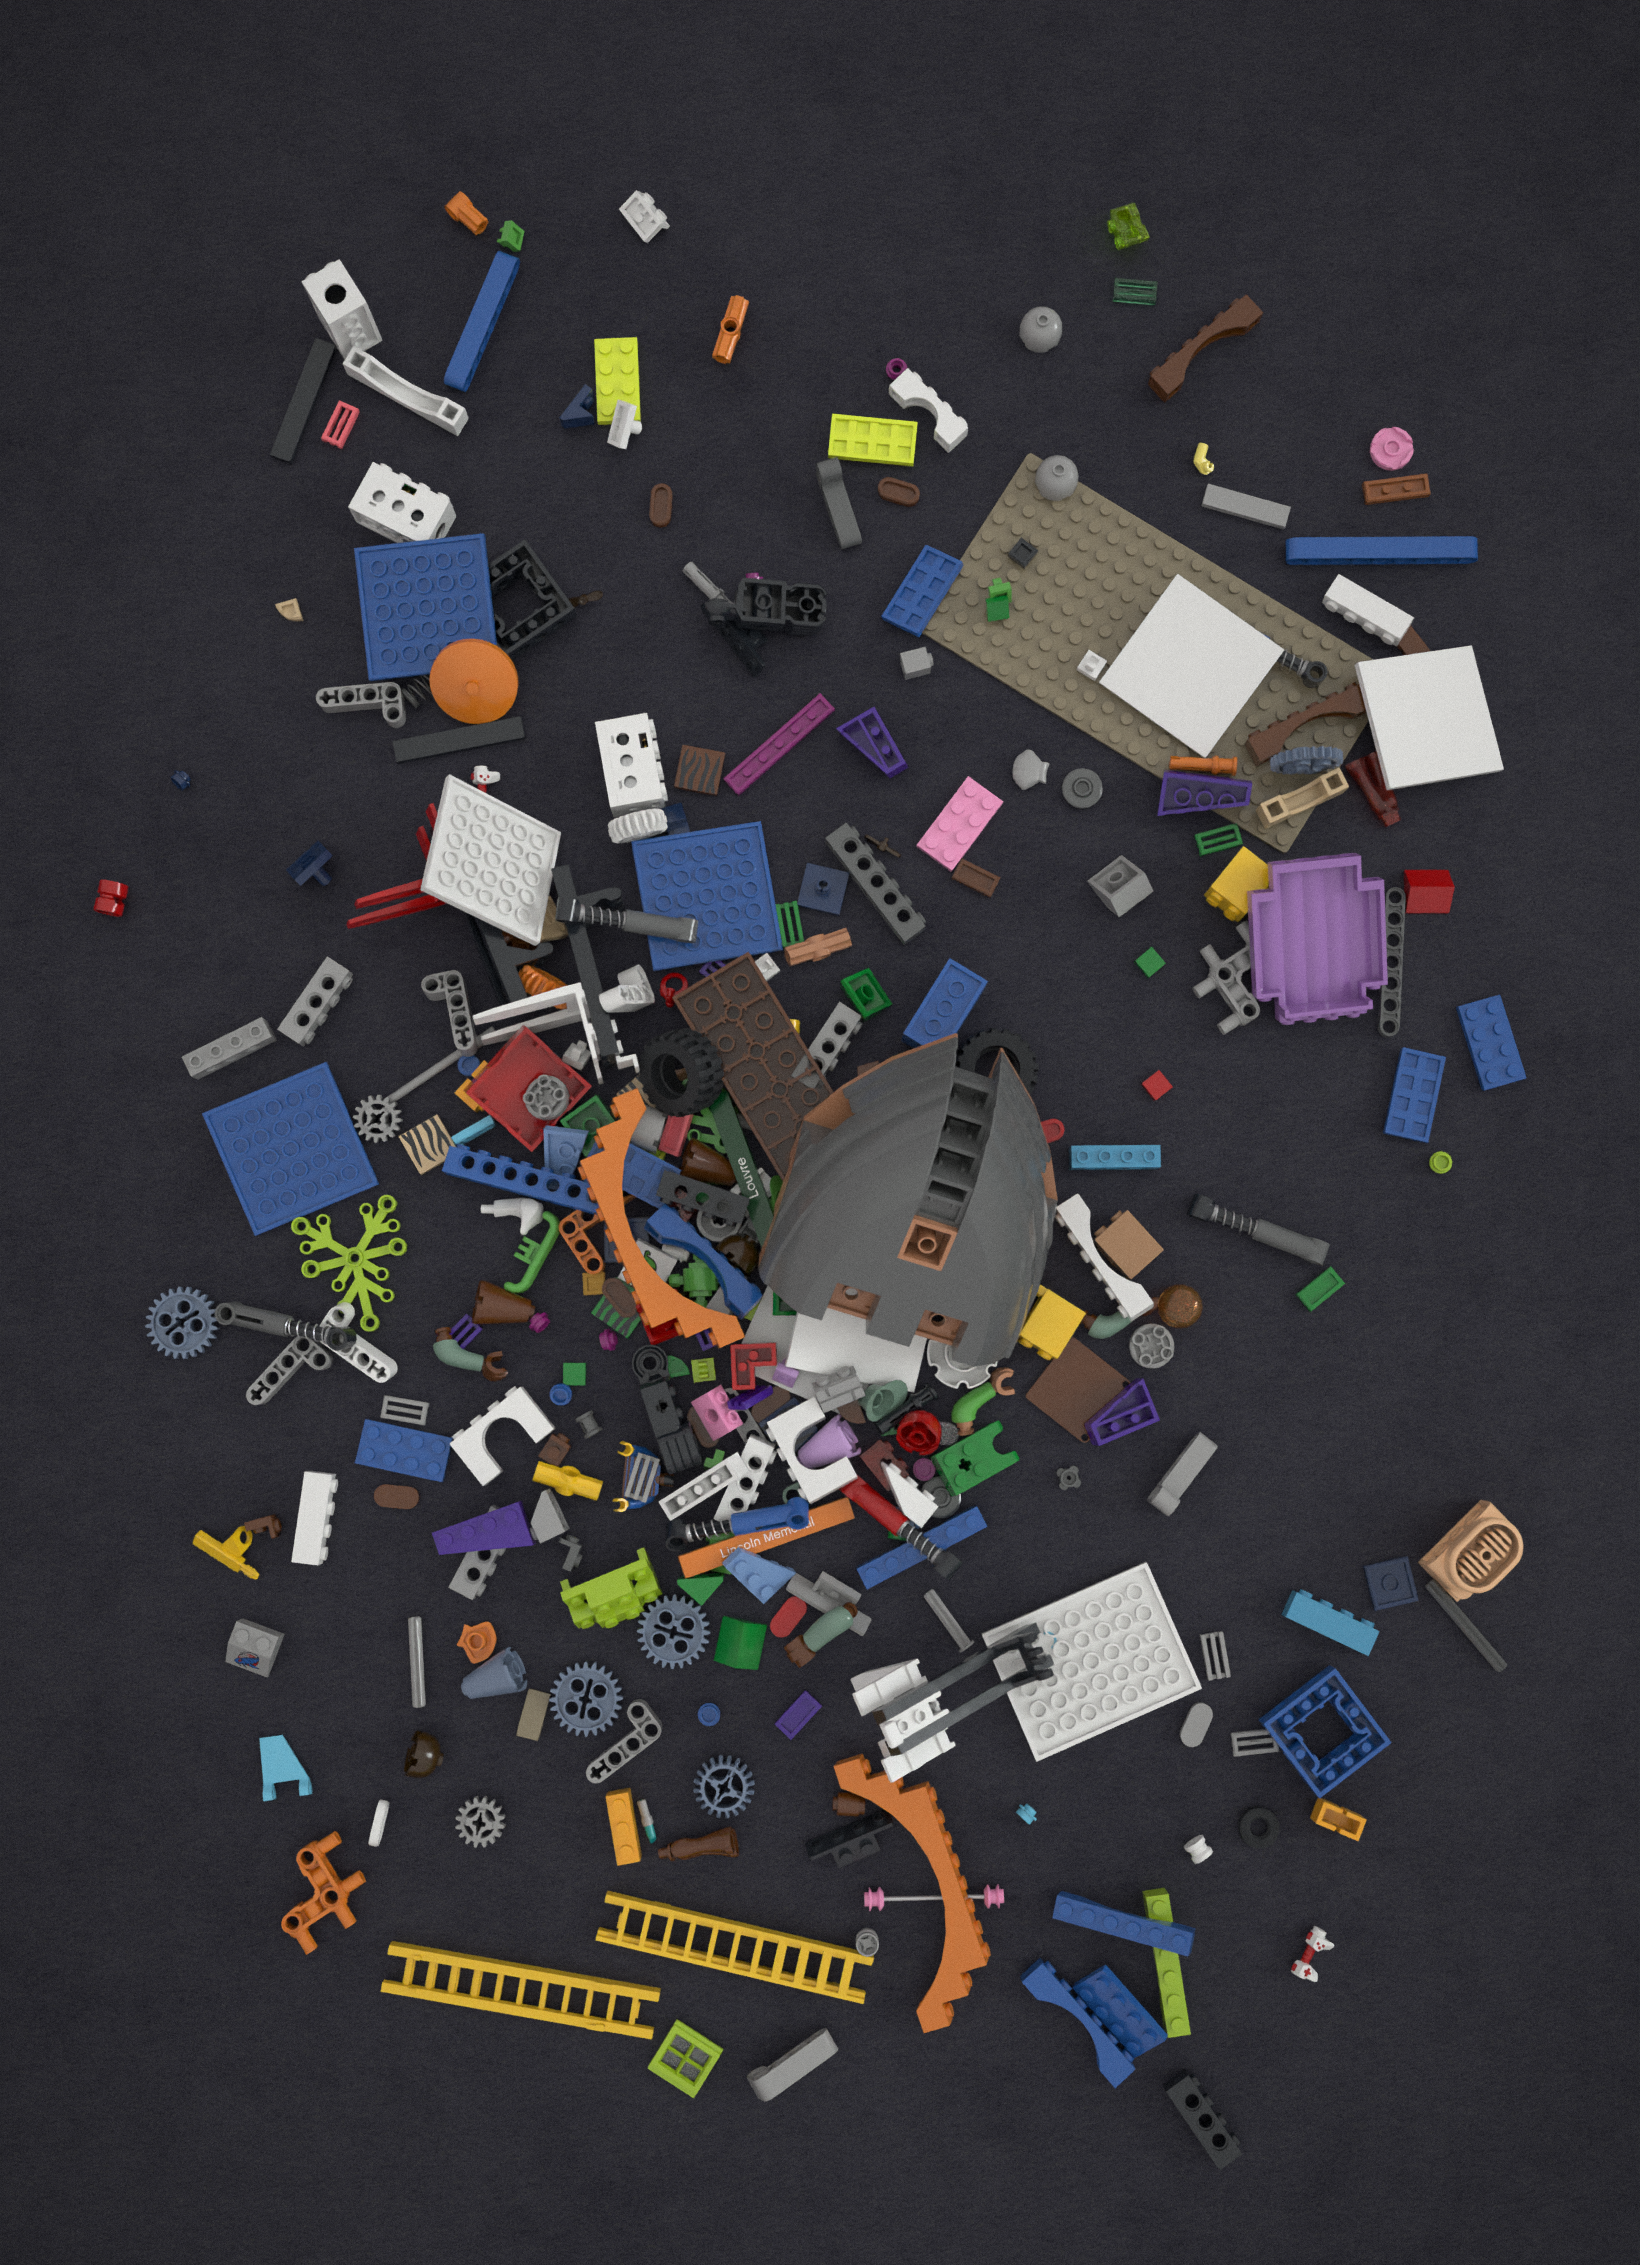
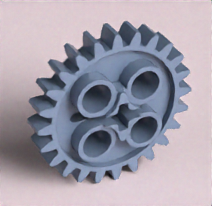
M1315 746L1311 748L1298 747L1292 749V751L1286 750L1285 752H1279L1278 755H1273L1270 758V767L1272 772L1282 773L1283 775H1293L1296 773L1299 775L1303 773L1316 774L1321 771H1327V769H1334V767H1339L1340 764H1343V751L1324 746L1315 748Z
M178 1287L177 1293L174 1289H169V1296L161 1293L162 1301L154 1299L153 1301L157 1305L156 1308L149 1307L153 1315L146 1316L147 1319L151 1320V1323L145 1325V1327L152 1328V1331L147 1336L155 1337L151 1344H160L157 1351L166 1349L165 1356H170L173 1353L174 1359H179L180 1355H182L183 1359H188L189 1353L192 1357H197V1350L204 1353V1345L212 1346L209 1339L217 1338L212 1333L213 1330H220L219 1327L214 1325V1322H218L214 1317L216 1309L210 1308L214 1301L206 1302L208 1295L204 1294L200 1297L201 1290L198 1289L192 1294V1287H187L185 1293L183 1287ZM187 1301L190 1304V1310L184 1313L182 1311V1304ZM197 1310L199 1311L198 1315L190 1318ZM167 1314L172 1319L169 1326H165L163 1323V1318ZM190 1318L189 1320L184 1322L185 1327H177L170 1333V1335L166 1334L167 1331L175 1328L176 1326L182 1323L180 1319ZM198 1319L203 1323L200 1331H196L194 1328V1323ZM181 1332L184 1335V1341L179 1345L176 1342V1335Z
M676 1594L673 1595L672 1600H669L668 1596L665 1595L664 1602L657 1598L655 1600L656 1607L649 1604L650 1612H642L646 1620L639 1619L638 1623L643 1625V1628L637 1629L638 1633L643 1634L638 1639V1642H645L641 1650H649L647 1658L655 1656L654 1664L661 1660L662 1668L666 1666L667 1662L670 1663L671 1669H674L675 1663H678L680 1668H683L685 1660L691 1665V1657L699 1659L700 1656L697 1651L705 1652L706 1650L701 1644L709 1643V1640L704 1635L710 1634L711 1631L704 1629V1627L709 1625L710 1622L702 1620L706 1616V1612L699 1614L698 1611L701 1605L694 1608L692 1606L694 1599L686 1603L685 1595H683L681 1600H677ZM664 1611L670 1612L672 1621L669 1623L662 1622L660 1614ZM684 1618L693 1620L694 1627L692 1629H685L682 1626ZM658 1624L667 1629H672L673 1626H676L678 1632L691 1634L693 1638L690 1639L681 1634H676L675 1637L670 1636V1631L657 1629L654 1625ZM655 1634H663L666 1642L662 1645L656 1644L654 1642ZM684 1640L688 1647L685 1651H679L675 1647V1642Z
M588 1661L584 1662L583 1667L576 1662L575 1670L568 1666V1674L560 1672L559 1675L562 1681L554 1680L558 1688H551L550 1692L556 1694V1696L551 1697L549 1701L555 1702L556 1705L551 1707L550 1710L558 1711L554 1719H562L560 1727L565 1724L569 1725L568 1733L575 1728L576 1736L579 1735L581 1730H584L585 1737L588 1736L590 1730H592L594 1735H597L598 1728L603 1732L606 1731L605 1723L613 1725L614 1722L611 1717L618 1718L619 1714L615 1709H622V1705L617 1703V1701L623 1700V1696L617 1695V1692L621 1691L622 1687H615L619 1679H611L613 1671L611 1670L606 1674L604 1672L605 1665L597 1669V1662H594L592 1667H589ZM589 1679H592L593 1683L589 1693V1698L592 1700L586 1705L584 1718H580L584 1699L581 1697L587 1692ZM573 1680H582L584 1688L576 1690L572 1685ZM596 1685H603L606 1689V1694L603 1696L597 1695L594 1687ZM568 1702L577 1703L578 1711L575 1713L570 1712L567 1709ZM591 1707L598 1708L600 1710V1717H591L589 1709Z

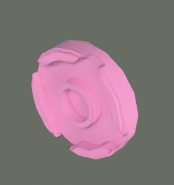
M1398 427L1381 429L1374 436L1370 444L1372 460L1378 467L1384 470L1394 471L1401 469L1409 462L1413 455L1412 438L1406 431Z

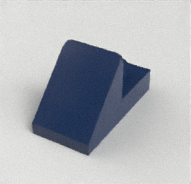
M586 384L559 417L562 427L573 428L595 424L593 415L586 411L594 402L592 388Z
M682 803L661 808L664 811V815H666L668 835L690 832Z

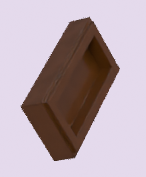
M961 858L951 879L991 898L1000 877Z

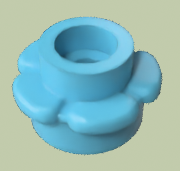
M1027 1803L1024 1807L1021 1804L1019 1805L1020 1808L1016 1813L1030 1825L1033 1820H1037L1034 1817L1036 1812Z

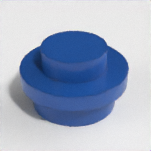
M558 1383L550 1390V1399L556 1405H566L572 1398V1390L566 1384Z
M713 1703L703 1704L698 1711L699 1721L705 1726L715 1725L720 1719V1709Z

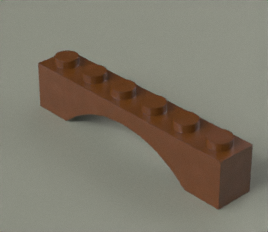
M1247 294L1241 299L1236 298L1229 305V309L1225 313L1223 311L1218 313L1213 319L1214 322L1209 326L1204 325L1198 331V336L1193 340L1189 338L1182 345V349L1178 353H1171L1165 360L1166 363L1161 367L1159 365L1156 366L1149 374L1148 385L1165 403L1181 389L1186 368L1200 350L1222 338L1244 336L1260 322L1263 315L1262 310Z
M1354 682L1344 688L1345 691L1340 694L1337 691L1325 697V701L1321 703L1315 701L1306 707L1307 710L1301 713L1295 711L1287 716V720L1281 723L1277 720L1269 724L1267 730L1263 732L1256 730L1249 734V738L1244 745L1255 766L1258 767L1270 761L1273 755H1278L1288 736L1308 722L1327 717H1342L1353 720L1367 713L1360 684L1357 685Z

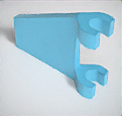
M278 1735L259 1738L263 1774V1801L276 1799L274 1783L299 1780V1795L312 1794L310 1778L285 1737Z

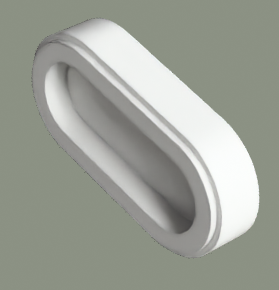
M379 1800L369 1838L370 1846L377 1847L380 1844L389 1809L388 1801Z

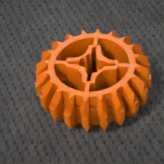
M524 965L518 973L525 992L532 996L568 986L565 982L535 966ZM566 1003L555 1005L554 1007L559 1009H566L567 1005Z

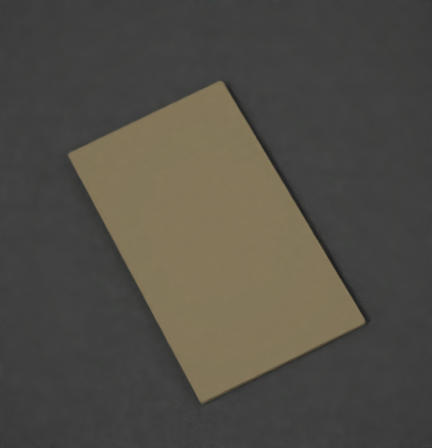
M1029 453L960 559L964 566L922 634L1163 780L1164 770H1169L1170 756L1203 757L1099 682L1172 580L1179 574L1257 631L1270 637V640L1281 648L1287 649L1288 653L1295 654V657L1299 659L1303 658V661H1320L1327 667V677L1321 685L1316 688H1309L1304 685L1300 676L1296 674L1297 672L1289 671L1288 667H1282V664L1275 662L1206 757L1212 758L1215 755L1219 758L1229 759L1237 757L1235 777L1231 776V774L1221 773L1213 775L1211 772L1170 770L1252 781L1249 805L1211 810L1230 822L1237 823L1238 827L1279 852L1286 853L1315 806L1267 829L1264 828L1256 812L1257 807L1278 795L1295 791L1314 781L1319 776L1339 767L1327 769V771H1321L1316 774L1303 773L1300 775L1298 773L1283 775L1282 773L1272 772L1270 761L1256 767L1244 745L1249 738L1248 735L1256 730L1261 732L1267 730V726L1277 720L1280 723L1287 720V716L1295 711L1301 713L1307 710L1306 707L1315 701H1318V703L1325 701V697L1337 691L1340 694L1345 691L1344 688L1354 682L1358 685L1359 680L1355 664L1373 659L1078 482L1071 496L1063 498L1061 501L1046 499L1039 493V489L1035 484L1036 471L1044 460ZM1021 537L1038 550L1036 556L1025 569L1008 557V553ZM1001 578L1002 583L1010 582L1012 588L1009 618L988 622L985 599L988 598V587L993 586L992 579ZM1088 650L1107 660L1106 665L1095 681L1077 671V667ZM1310 671V675L1313 678H1319V674L1316 671ZM1367 713L1353 720L1342 717H1327L1308 722L1288 736L1280 752L1292 751V749L1298 747L1311 748L1315 746V748L1324 746L1341 749L1344 761L1369 721Z

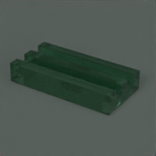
M1115 278L1113 302L1155 305L1158 282ZM1119 286L1139 287V288H1151L1152 291H1149V290H1140V289H1137V288H1132V289L1119 288Z

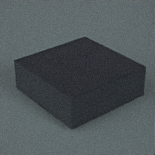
M1021 537L1008 553V557L1025 569L1036 556L1038 550Z

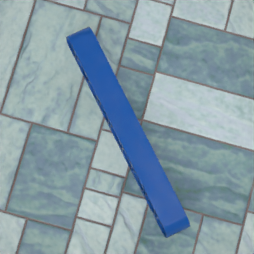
M1473 536L1295 537L1285 541L1286 563L1290 565L1470 564L1478 561L1477 538Z

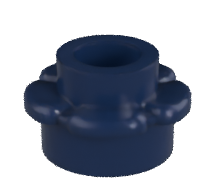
M175 770V774L170 777L173 784L182 791L186 787L189 788L190 777L184 771L179 772Z

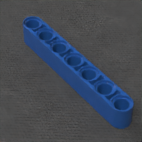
M501 251L496 253L445 373V385L463 392L468 390L518 272L519 258Z

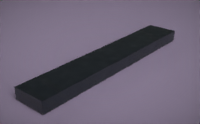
M315 338L271 450L270 456L272 458L292 464L337 347L335 344Z
M519 716L393 741L396 762L399 764L526 738L522 718Z

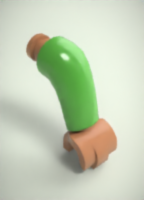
M1008 1367L995 1369L991 1373L989 1382L968 1392L954 1404L951 1418L952 1422L957 1423V1428H960L958 1435L966 1436L974 1433V1428H971V1426L973 1425L972 1420L976 1419L977 1410L996 1396V1392L1002 1395L1015 1394L1011 1386L1001 1387L1002 1380L1007 1377L1011 1378L1014 1370Z

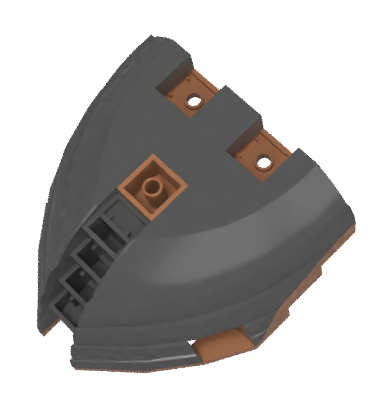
M954 1033L888 1058L842 1085L804 1116L790 1152L788 1171L775 1202L774 1218L759 1255L758 1269L763 1283L769 1285L773 1292L799 1314L822 1320L826 1309L830 1308L866 1319V1334L907 1347L910 1346L914 1335L951 1345L953 1361L976 1367L991 1364L1004 1357L1009 1358L1012 1355L1042 1280L1048 1250L1052 1243L1053 1221L1056 1215L1058 1199L1051 1152L1035 1104L1003 1048H1000L989 1077L955 1067L958 1034ZM853 1288L858 1292L855 1295H848L846 1290ZM935 1315L944 1317L940 1322H935L932 1318Z

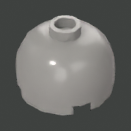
M1048 307L1033 308L1023 317L1019 336L1029 350L1045 353L1054 346L1056 347L1061 339V319L1054 310Z
M1054 455L1046 458L1036 471L1035 484L1039 489V493L1052 501H1061L1063 498L1071 496L1078 484L1079 475L1077 467L1072 460L1065 456Z

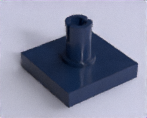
M317 840L286 871L300 886L311 876L322 886H325L332 880V877L322 866L333 855Z
M807 863L798 897V907L839 916L849 872Z

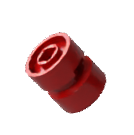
M100 880L97 891L100 897L96 898L93 910L110 916L122 917L125 906L122 900L126 899L129 886L110 880Z

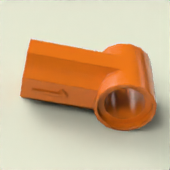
M461 191L444 206L447 213L455 221L460 220L475 235L481 234L486 229L488 219L473 207L472 202Z

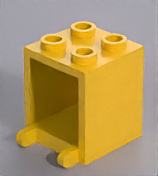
M1243 846L1204 894L1207 898L1206 901L1215 908L1218 906L1223 910L1224 916L1229 920L1239 922L1248 912L1247 891L1269 889L1268 865Z
M1040 1285L1036 1295L1039 1298L1025 1319L1018 1342L1027 1348L1035 1347L1038 1349L1037 1354L1046 1360H1051V1358L1058 1359L1086 1313Z

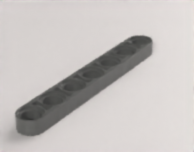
M1392 887L1385 893L1387 957L1391 956L1397 960L1395 968L1387 966V977L1395 980V989L1390 990L1385 985H1381L1379 989L1377 1028L1379 1034L1386 1038L1397 1034L1400 1028L1406 896L1404 891L1398 887ZM1391 892L1399 894V903H1392L1389 900ZM1393 913L1399 917L1397 925L1389 923V914ZM1389 935L1397 937V946L1393 947L1387 943ZM1386 1000H1392L1395 1003L1393 1011H1387L1384 1008ZM1385 1021L1393 1023L1394 1031L1392 1033L1384 1031L1383 1024Z

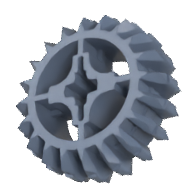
M719 1755L718 1763L711 1757V1766L704 1762L702 1766L705 1771L699 1769L697 1771L698 1776L701 1778L694 1779V1783L700 1786L695 1787L693 1791L694 1793H701L696 1797V1801L704 1800L701 1809L709 1806V1815L714 1810H717V1818H720L721 1812H725V1817L729 1818L731 1810L737 1816V1807L743 1811L746 1809L743 1801L751 1803L752 1799L747 1795H753L754 1790L748 1787L753 1786L755 1781L747 1779L752 1776V1772L744 1773L747 1769V1764L745 1763L739 1767V1758L735 1760V1763H731V1755H728L727 1762L723 1761V1755ZM718 1769H729L723 1777L711 1775L712 1772ZM735 1773L738 1774L742 1781V1792L737 1790L738 1788L732 1783ZM728 1777H730L728 1780L729 1789L725 1788L720 1794V1784H724ZM706 1781L710 1782L711 1786L716 1790L713 1800L706 1791ZM725 1796L738 1798L729 1804L719 1803Z

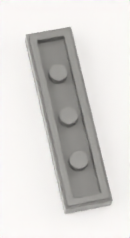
M1208 484L1201 505L1202 507L1283 530L1291 508Z

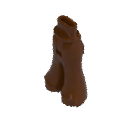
M726 1827L703 1837H687L671 1842L666 1848L658 1849V1855L660 1859L669 1858L670 1861H675V1859L687 1860L702 1855H723L733 1858L739 1857V1846L735 1830L732 1827Z

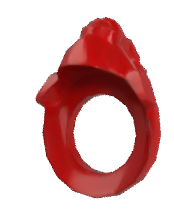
M670 973L663 977L659 993L664 997L668 1008L676 1004L672 997L688 988V981L679 973ZM671 978H678L682 981L683 986L679 991L675 992L673 988H666V982Z

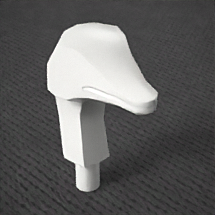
M534 1199L495 1200L494 1205H481V1213L494 1214L495 1217L507 1215L520 1217L521 1235H526L531 1228L541 1223L543 1219L544 1207L542 1203Z

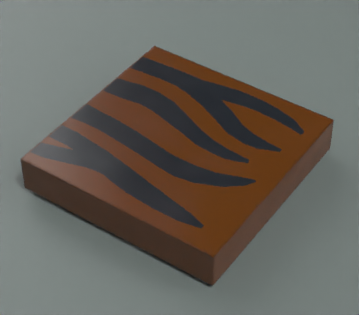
M682 745L674 788L717 796L725 753Z

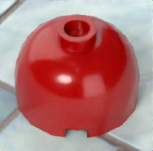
M914 1410L907 1413L901 1419L897 1428L896 1439L907 1452L912 1453L916 1451L920 1452L919 1455H927L937 1450L942 1437L940 1422L932 1413L925 1410Z

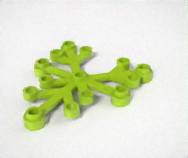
M383 1195L379 1198V1210L374 1219L372 1215L374 1207L371 1204L363 1203L360 1206L359 1211L363 1215L366 1232L357 1247L348 1249L332 1239L329 1227L331 1218L326 1214H320L316 1219L321 1232L312 1228L309 1220L303 1217L295 1218L291 1224L292 1231L295 1234H307L316 1240L301 1243L300 1251L303 1254L309 1255L314 1250L328 1247L343 1256L319 1263L314 1260H308L303 1263L301 1271L305 1277L315 1278L321 1271L344 1266L338 1278L332 1282V1289L336 1292H342L346 1289V1281L353 1271L355 1280L343 1300L339 1301L338 1304L342 1302L351 1304L357 1293H359L364 1314L360 1320V1325L363 1330L368 1332L375 1331L380 1324L379 1318L373 1314L368 1290L380 1296L384 1302L393 1301L395 1294L392 1290L384 1289L364 1277L362 1268L374 1274L376 1279L385 1281L389 1278L388 1269L378 1267L368 1261V1259L387 1254L401 1256L407 1251V1243L401 1238H393L386 1246L366 1250L374 1235L400 1230L401 1224L396 1219H390L386 1223L381 1224L386 1215L393 1212L397 1207L396 1199L390 1195ZM387 1200L392 1202L390 1208H386L384 1205ZM365 1206L370 1207V1212L368 1214H365L363 1212V1208ZM322 1217L327 1218V1223L325 1225H322L320 1223V1219ZM301 1222H304L306 1227L301 1231L298 1226ZM391 1222L397 1223L396 1229H390ZM397 1243L402 1244V1249L400 1251L395 1250V1245ZM305 1244H310V1251H304ZM354 1254H357L359 1256V1260L357 1262L352 1261V1256ZM311 1265H314L316 1267V1271L311 1274L309 1272V1267ZM384 1270L386 1276L380 1278L378 1275L379 1271ZM341 1281L343 1286L341 1289L338 1290L335 1287L336 1282ZM387 1291L391 1293V1298L388 1300L384 1298V1293ZM372 1318L375 1324L369 1327L367 1321Z

